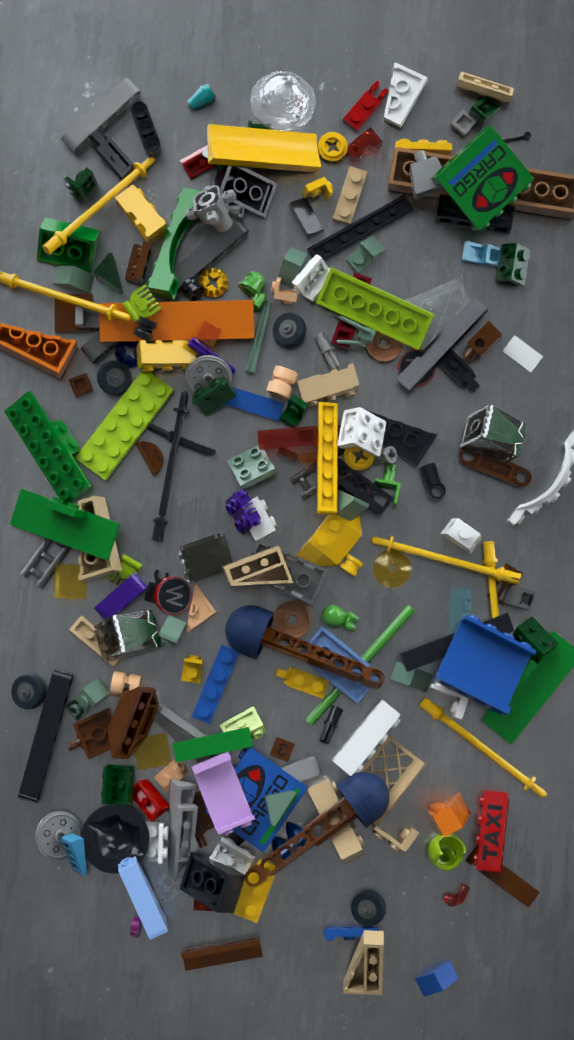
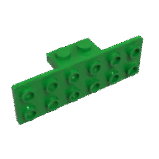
M27 391L5 410L8 419L57 496L63 499L64 504L68 505V502L71 503L91 487V484L73 457L81 451L78 442L73 438L62 419L52 422L49 420L32 391Z
M25 489L20 490L10 522L11 526L104 560H109L120 527V523L81 510L77 504L68 502L67 505L63 503V499L53 496L50 499Z
M552 631L550 635L559 643L557 648L543 656L538 664L532 659L528 660L508 706L511 707L509 714L501 716L489 709L482 718L483 723L509 744H513L574 667V647L555 631Z

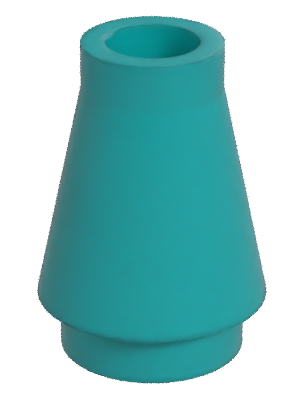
M206 84L202 85L187 101L194 110L213 101L216 95L209 85Z

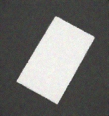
M515 335L503 350L505 354L529 372H532L543 358L541 354Z

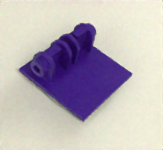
M244 489L237 493L234 492L225 502L227 512L233 516L235 527L242 535H245L253 526L256 527L261 524V517L257 510L254 511L255 507L247 511L245 510L253 502H250L251 499Z

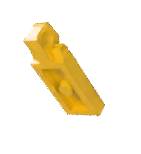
M288 667L287 671L278 668L275 674L278 677L284 678L283 683L287 686L324 699L329 685L328 680L296 668Z

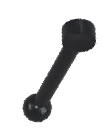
M525 132L524 135L505 138L503 140L505 142L519 140L523 138L525 140H529L531 138V133Z

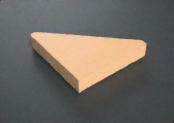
M197 584L194 585L186 629L187 633L217 613Z

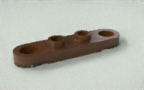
M470 446L464 447L459 453V461L464 466L518 487H525L531 482L532 475L527 468ZM466 451L471 452L474 456L473 460H464L463 453ZM520 472L525 473L527 481L519 482L516 478L517 474Z

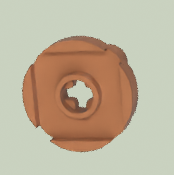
M376 331L371 345L366 343L365 347L367 353L375 361L389 362L397 358L401 353L403 343ZM382 338L385 341L389 340L386 348L379 345Z
M294 600L285 601L280 604L273 618L276 630L296 638H300L307 633L312 621L308 607ZM290 614L298 617L295 625L287 622Z

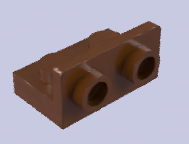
M143 241L142 245H133L125 275L126 281L143 285L152 252L151 243Z

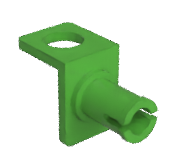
M387 463L385 464L383 479L375 478L374 484L380 488L396 491L393 508L395 509L401 483L394 482L397 466L392 464L390 472V464Z

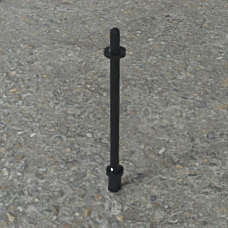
M186 391L181 393L179 407L173 408V411L177 412L159 513L156 519H153L155 524L151 540L164 541L165 527L169 522L166 518L183 421L185 414H190V411L186 410L188 393Z

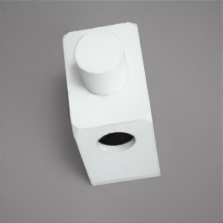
M451 518L441 532V535L470 555L481 540L479 532L458 518Z

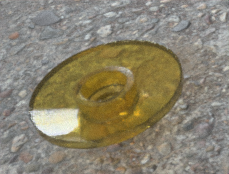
M386 550L379 554L374 562V576L385 587L396 588L402 586L411 575L410 560L401 551L391 550L390 553H387ZM395 565L396 571H390L389 566Z

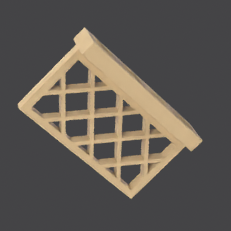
M389 735L360 771L372 774L385 772V784L389 791V804L382 817L374 822L376 826L381 824L426 766L424 762ZM389 741L396 746L397 754L385 755V746ZM408 755L413 759L408 767H401L399 756ZM397 756L398 768L387 769L386 758ZM383 758L385 769L373 770L374 760ZM399 770L400 778L398 781L389 783L387 771Z

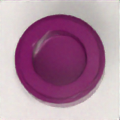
M134 917L131 923L130 935L131 937L139 938L142 922L139 917Z

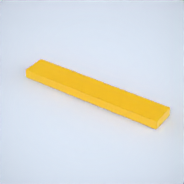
M318 402L317 514H337L338 403Z

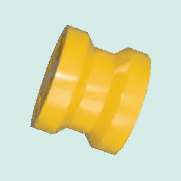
M347 554L346 561L341 563L339 567L355 577L357 570L363 566V563Z

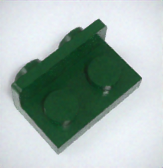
M87 167L76 175L75 181L67 175L64 177L65 186L69 189L68 192L74 198L78 199L79 197L83 201L98 184L93 172Z
M222 376L219 379H213L207 387L197 389L193 393L192 404L194 406L197 404L206 416L236 397L237 392L227 379Z

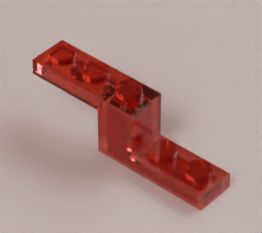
M338 425V439L341 425ZM305 426L257 431L259 450L317 447L318 427Z

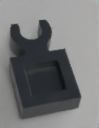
M156 570L154 573L155 583L149 582L144 601L155 604V588L163 580L158 578L159 570ZM166 573L164 578L169 577V573Z

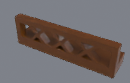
M260 936L186 949L181 952L185 971L263 957Z

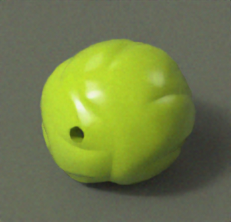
M438 833L429 843L427 850L428 858L440 870L450 871L461 863L464 854H466V846L459 837L453 834L444 838Z

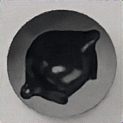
M122 804L105 805L95 810L85 821L81 832V837L84 839L85 857L95 868L106 873H119L118 864L128 857L133 858L136 856L140 863L149 847V830L145 820L136 810Z

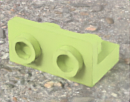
M254 706L220 724L223 732L249 727L252 740L260 739L267 733Z

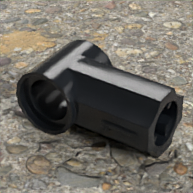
M436 464L424 465L419 470L428 492V498L432 502H440L446 494V488L441 481ZM432 489H440L442 495L439 497L434 496Z

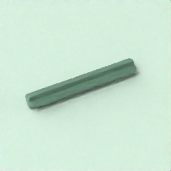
M264 301L261 305L254 338L252 339L245 365V372L249 374H254L272 308V303L269 301Z

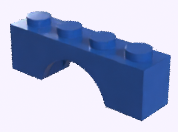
M221 645L191 717L211 724L240 653Z

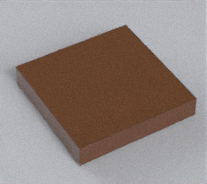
M92 293L68 294L93 302ZM55 299V333L93 332V328H77L75 325L76 305Z

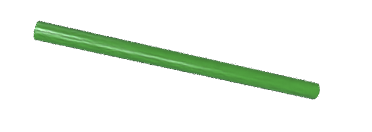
M408 605L361 658L370 663L414 614L415 610ZM334 687L306 718V721L313 726L342 692Z

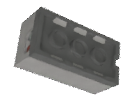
M257 539L251 555L275 546ZM281 549L293 583L260 585L313 607L329 570Z

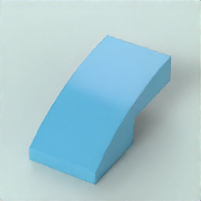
M467 241L464 243L462 261L498 267L501 247L490 244L481 245Z

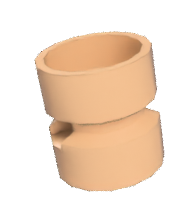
M275 366L272 373L274 380L269 382L266 392L278 398L289 400L293 390L291 385L295 384L298 373L282 366Z
M114 671L110 695L120 697L122 694L140 687L142 676L135 674L127 676L124 672ZM126 683L130 684L129 688H125Z

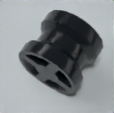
M190 277L183 282L181 291L184 294H188V298L191 301H196L204 294L205 288L198 284L195 277Z

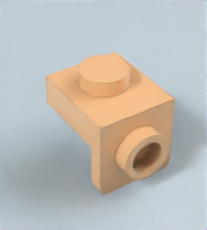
M278 277L276 282L273 281L271 292L274 293V299H280L285 304H292V302L297 301L298 291L280 288L282 277Z
M174 759L154 779L168 792L170 790V780H181L189 771L182 762H176Z

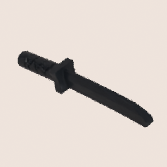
M151 423L146 428L166 438L167 442L171 443L174 431L171 430L169 432ZM180 437L179 445L205 455L216 453L215 449Z

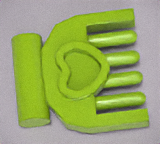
M146 284L132 293L130 302L127 300L122 304L133 322L139 320V316L149 317L162 309L159 306L149 312L158 305V302L148 307L149 304L155 301V298L147 300L152 296V293L144 298H140L148 293L149 289L138 295L140 291L147 287Z
M124 554L120 560L123 562L121 563L122 571L118 572L119 577L115 585H118L121 579L123 580L122 584L134 573L138 575L137 571H140L143 565ZM115 573L113 575L111 582H114L118 573ZM111 574V575H108V576L106 577V580L109 581L110 578H111V576H112V574Z

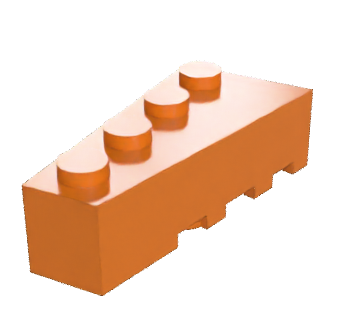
M0 323L1 351L61 379L78 348L77 340L63 339L60 336H50L38 331L24 330V328Z
M460 792L442 803L439 801L429 805L430 809L426 811L437 832L444 838L463 828L465 821H467L471 814Z

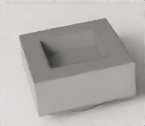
M463 109L450 125L465 137L476 125L477 120Z

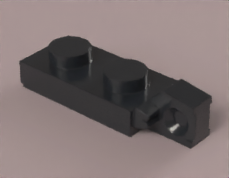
M94 130L88 136L94 144L92 147L119 179L134 167V164L110 137L102 136L97 130Z
M453 350L438 363L463 388L468 386L475 392L480 387V384L474 380L476 377L474 371Z

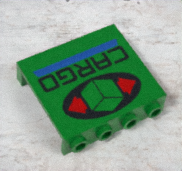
M491 125L481 130L430 179L434 184L440 183L473 223L471 229L473 231H482L490 225L489 221L493 217L496 218L503 213V208L507 204L511 205L517 200V195L521 191L525 192L531 186L530 182L534 180V177Z

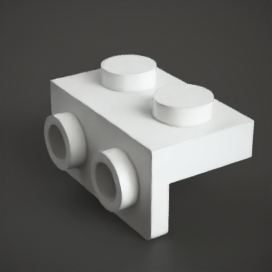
M316 254L292 283L302 296L313 302L319 296L330 268H328L322 257Z
M222 837L211 854L210 859L232 867L245 875L255 856L252 855L250 850L235 845L236 843L232 839Z

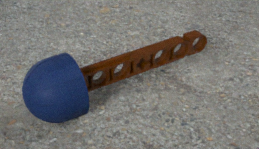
M255 605L242 606L236 609L226 622L225 634L230 646L238 653L255 660L258 658L263 646L354 682H362V685L373 689H378L383 684L385 676L382 671L371 666L367 668L363 663L271 628L274 612ZM286 641L289 645L282 646L279 642ZM304 648L307 652L300 653L297 649ZM334 662L342 663L343 667H336ZM358 669L362 674H354L352 670ZM376 676L380 681L375 682L370 677Z
M369 772L355 773L336 786L343 798L303 827V831L265 857L259 866L256 864L245 873L246 877L244 880L246 884L252 888L259 887L268 880L267 877L274 876L315 845L318 847L356 818L360 820L365 828L382 817L389 804V791L384 781L377 775ZM340 808L343 814L347 816L345 819H343L342 814L338 811ZM332 814H337L340 817V821L336 825L329 823V817ZM316 826H322L324 829L323 834L319 837L313 835V828ZM300 838L302 840L307 839V841L305 842L306 847L303 848L302 846H299L298 848H296V850L298 851L297 854H295L293 848L289 846L292 843L294 847L299 844L298 839ZM284 849H288L292 853L291 858L288 860L281 858V852ZM268 861L275 863V869L272 872H267L264 868L265 863ZM251 873L259 875V881L255 884H251L248 881Z

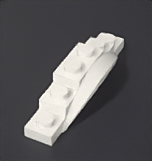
M574 430L562 445L565 448L564 460L554 483L544 494L528 503L519 505L507 520V523L512 527L516 523L519 525L525 518L524 512L529 516L533 512L537 514L542 508L543 503L546 505L550 502L554 503L560 496V493H558L562 486L565 488L571 481L569 476L572 472L569 469L574 463V450L571 449V447L574 448Z

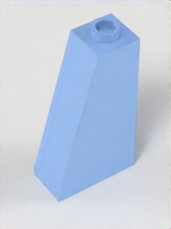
M136 856L123 859L118 864V871L149 939L151 940L168 932L166 916Z

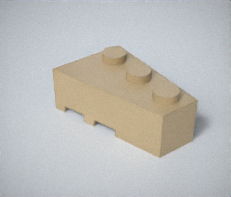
M352 363L346 369L339 371L333 369L331 373L318 374L297 381V386L301 399L309 404L308 408L318 406V402L325 400L326 402H334L340 396L345 398L355 396V392H358L359 381L354 363Z
M280 546L272 547L222 567L230 586L293 583Z
M363 931L343 979V994L382 995L384 931Z

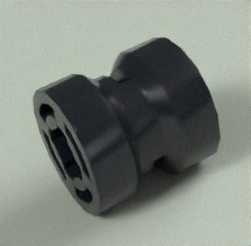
M140 316L138 328L134 330L133 335L151 341L153 337L152 331L156 329L158 323Z

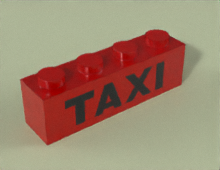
M485 790L484 795H481L480 807H483L482 815L478 816V826L481 828L480 834L476 836V846L479 847L478 854L474 855L473 862L478 871L502 874L510 801L508 793Z

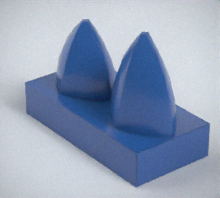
M286 822V834L289 840L304 830L294 823ZM274 837L272 840L273 852L287 841L281 837ZM300 838L298 839L299 844L294 847L293 843L289 846L293 848L294 852H297L296 848L305 846L307 839L302 840ZM284 849L281 852L283 860L292 855L288 849Z

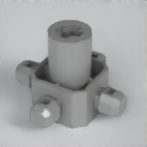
M206 186L203 191L197 193L193 198L194 207L186 210V217L188 220H194L199 216L203 224L213 225L219 233L225 232L233 224L232 219L228 215V203L235 201L236 194L234 190H227L223 194L218 186Z

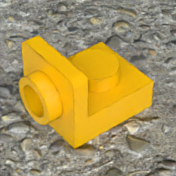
M325 177L305 185L302 190L304 198L310 196L314 198L322 193L327 201L333 195V186Z
M189 655L188 658L183 660L181 681L201 684L204 661L200 660V656Z

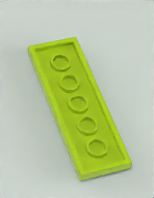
M332 267L316 301L319 305L417 350H420L435 314Z
M142 369L75 459L107 481L175 390L151 372H143Z

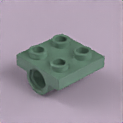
M261 444L227 460L241 489H246L277 473Z

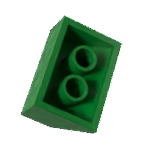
M45 217L39 228L36 261L57 266H75L88 273H92L99 247L100 230L80 226L67 237L65 245L59 246L50 255L44 251L42 245L49 241L56 231L62 232L71 223Z

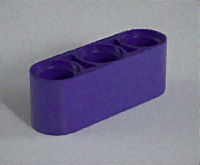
M134 573L96 605L94 609L107 623L148 587Z

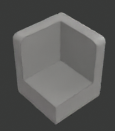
M76 305V327L99 328V312Z

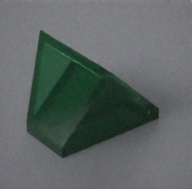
M108 253L93 273L98 282L118 293H124L113 253Z

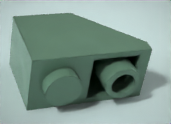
M168 615L158 636L162 637V642L171 646L174 643L179 644L187 622Z
M97 678L84 687L65 707L79 721L110 692Z

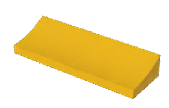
M213 124L207 126L208 164L313 173L321 168L316 134Z

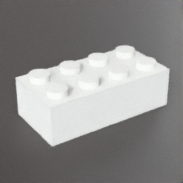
M380 700L332 761L350 776L359 773L364 767L362 765L363 761L366 758L370 760L376 752L374 750L375 746L378 743L382 744L387 739V731L390 728L394 729L401 721L399 719L400 714L386 702Z

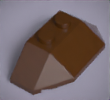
M137 687L120 696L108 727L112 758L129 759L132 753L146 739L159 706L155 688Z

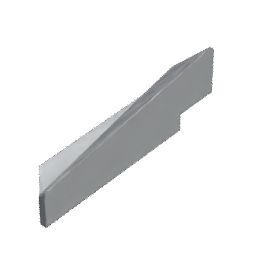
M159 702L153 720L176 742L207 736ZM219 753V754H214V755L205 756V757L195 758V760H196L198 763H201V762L206 761V760H208V759H210V758H213V757H215V756L220 755V753Z
M175 779L170 780L168 874L172 879L178 878L177 874L187 866L190 853L194 852L198 806L193 804L197 785Z

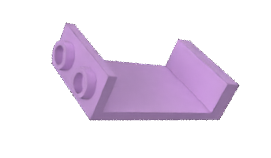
M229 752L191 766L217 834L222 833L225 836L234 832L233 828L237 826L244 828L252 824L251 821L255 817L250 810L232 765Z

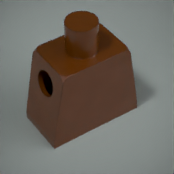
M488 321L467 342L469 348L462 356L469 363L477 355L480 358L483 357L502 338V333ZM479 341L484 343L481 348L476 347Z

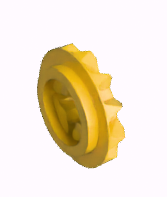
M328 132L320 138L318 152L323 159L332 162L339 161L345 157L348 144L343 135L337 132ZM337 142V145H336V149H337V150H336V151H335V150H332V151H330V152L328 153V151H329V146H328V144L333 145L334 143Z
M211 267L204 270L199 276L198 284L205 288V296L216 298L223 295L227 290L228 279L223 271ZM209 276L213 280L218 279L216 282L218 288L213 285L208 286L210 283Z
M357 446L345 448L344 452L346 464L354 470L367 469L372 465L375 456L363 450L362 454L365 457H360L356 461L354 452L361 450Z

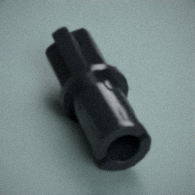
M334 705L331 706L327 720L324 721L325 726L319 738L320 742L330 744L334 731L338 728L337 724L343 709Z

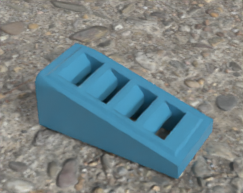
M74 833L62 836L61 840L73 871L86 876L84 839Z

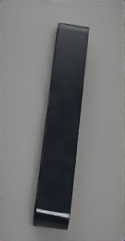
M58 669L53 670L18 799L35 804L39 801L72 684L73 673Z

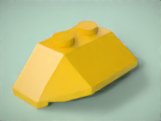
M328 514L296 556L321 567L339 565L362 536L360 515L350 521L337 514Z

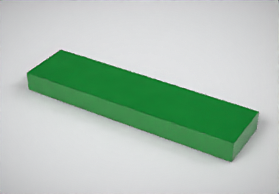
M246 727L175 742L172 745L176 762L252 747L253 743L250 729Z

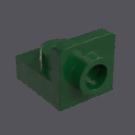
M293 394L289 398L286 409L280 415V419L292 428H295L305 417L309 404Z

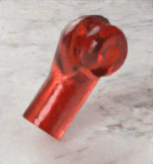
M461 883L456 894H446L444 896V903L449 907L462 904L470 887Z

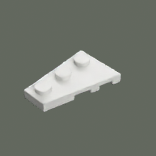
M395 62L384 120L401 128L426 85L428 78Z

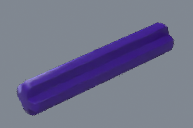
M192 337L188 342V346L200 356L211 355L221 358L196 338ZM227 363L228 366H229L230 369H231L232 376H233V374L235 373L236 369H235L233 366H231L229 363Z

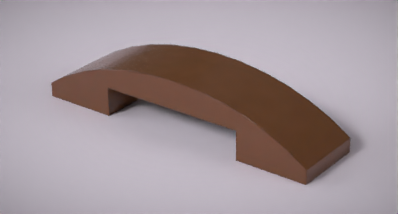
M478 846L474 847L465 860L475 869L476 866H474L473 862L474 855L478 854ZM504 865L502 874L479 871L528 908L540 893Z

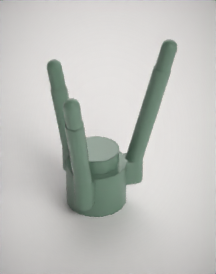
M336 314L337 318L360 329L357 338L361 339L360 341L337 340L336 343L359 345L365 347L366 343L371 345L376 330L364 327L340 314Z

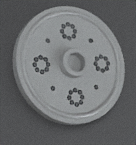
M211 355L200 356L188 365L185 371V384L193 395L197 389L207 387L213 379H219L222 376L232 385V372L228 364L221 358Z
M55 811L46 815L38 824L35 832V842L40 853L52 860L68 858L61 837L72 833L81 837L82 826L79 820L66 811Z

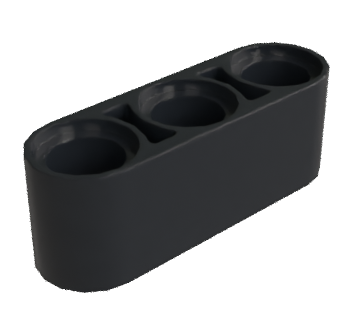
M141 101L135 102L131 106V113L144 151L147 156L156 158L161 154V144L152 118L145 103ZM138 110L145 111L144 114L140 116L135 114ZM144 127L151 128L147 133L142 132ZM150 144L157 145L154 150L148 149V146Z

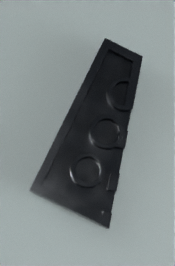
M370 412L386 421L382 445L386 448L389 446L394 447L398 456L417 467L438 434L430 433Z

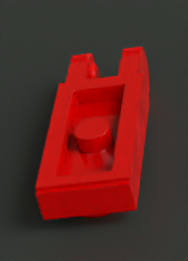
M378 81L362 95L343 118V121L356 132L377 110L389 92L385 88L381 91L378 98H375L372 94L379 88L380 82Z

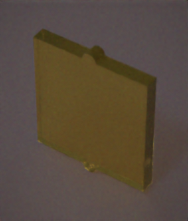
M73 563L55 564L53 598H67L68 600L72 598L86 599V581H78L80 565H73Z
M167 733L147 736L139 748L135 750L133 755L136 756L138 770L167 766L171 762L169 752L171 747L168 745Z

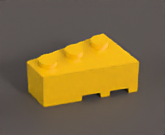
M131 185L115 197L116 203L145 241L151 243L152 246L165 236L168 224L163 217L157 214L154 205L151 202H147L143 191Z
M140 340L136 346L138 370L143 369V372H153L156 368H162V371H171L173 367H181V370H186L188 365L196 359V352L188 346L189 341L173 340L172 342L156 340L155 343H146L145 340Z
M260 858V859L255 863V865L258 864V866H259V864L261 863V861H262L263 859ZM266 862L265 870L272 872L275 869V863ZM251 873L248 881L251 884L257 883L259 875ZM275 875L267 877L268 880L256 888L249 887L244 880L235 912L232 914L257 923Z

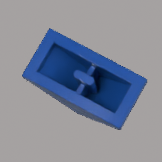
M450 960L415 978L424 997L444 991L459 979Z

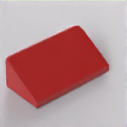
M207 146L180 160L190 180L215 166L214 164H208V159L202 155Z
M149 779L138 780L133 787V800L151 822H154L170 807Z

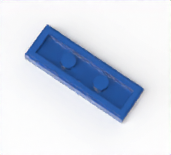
M233 387L237 392V396L224 404L279 422L285 403Z

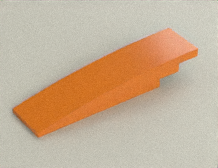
M253 300L158 302V305L149 312L159 306L162 309L149 317H145L158 323L156 329L152 331L153 337L151 341L190 340L192 337L198 340L254 338ZM99 303V305L110 307L112 304L117 305L118 311L128 313L122 305L123 303ZM99 313L100 342L140 341L145 339L133 335L134 330L138 328V320L133 322L130 317L128 321L118 318L109 321L107 320V315Z

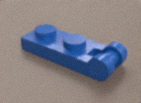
M329 926L324 929V937L328 941L334 940L335 937H343V940H355V937L362 936L364 930L379 931V927Z

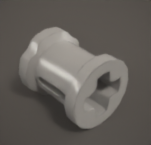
M392 446L381 449V455L379 457L375 456L373 462L377 465L382 462L394 463L397 459L396 449Z

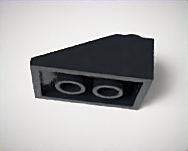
M225 165L224 169H218L213 186H218L223 194L227 190H234L236 199L228 203L229 205H241L244 207V212L265 219L277 183L245 167Z
M191 852L179 889L217 913H234L246 875L232 867Z

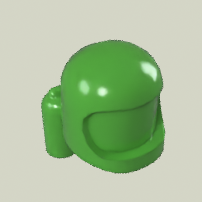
M251 271L246 275L244 281L239 282L238 288L251 296L254 311H256L266 299V293H260L265 285V279L262 274Z
M329 605L322 612V620L327 626L332 628L344 626V629L351 632L356 630L354 624L359 621V617L354 613L346 614L344 609L336 605Z

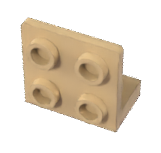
M375 824L372 825L373 833L381 840L388 839L390 841L389 845L398 852L401 850L406 852L419 834L413 827L410 826L408 829L405 827L400 833V841H398Z

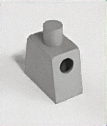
M424 150L415 152L416 163L410 165L414 199L445 190L440 183L434 184L430 179L442 168L438 158L431 157L427 159Z

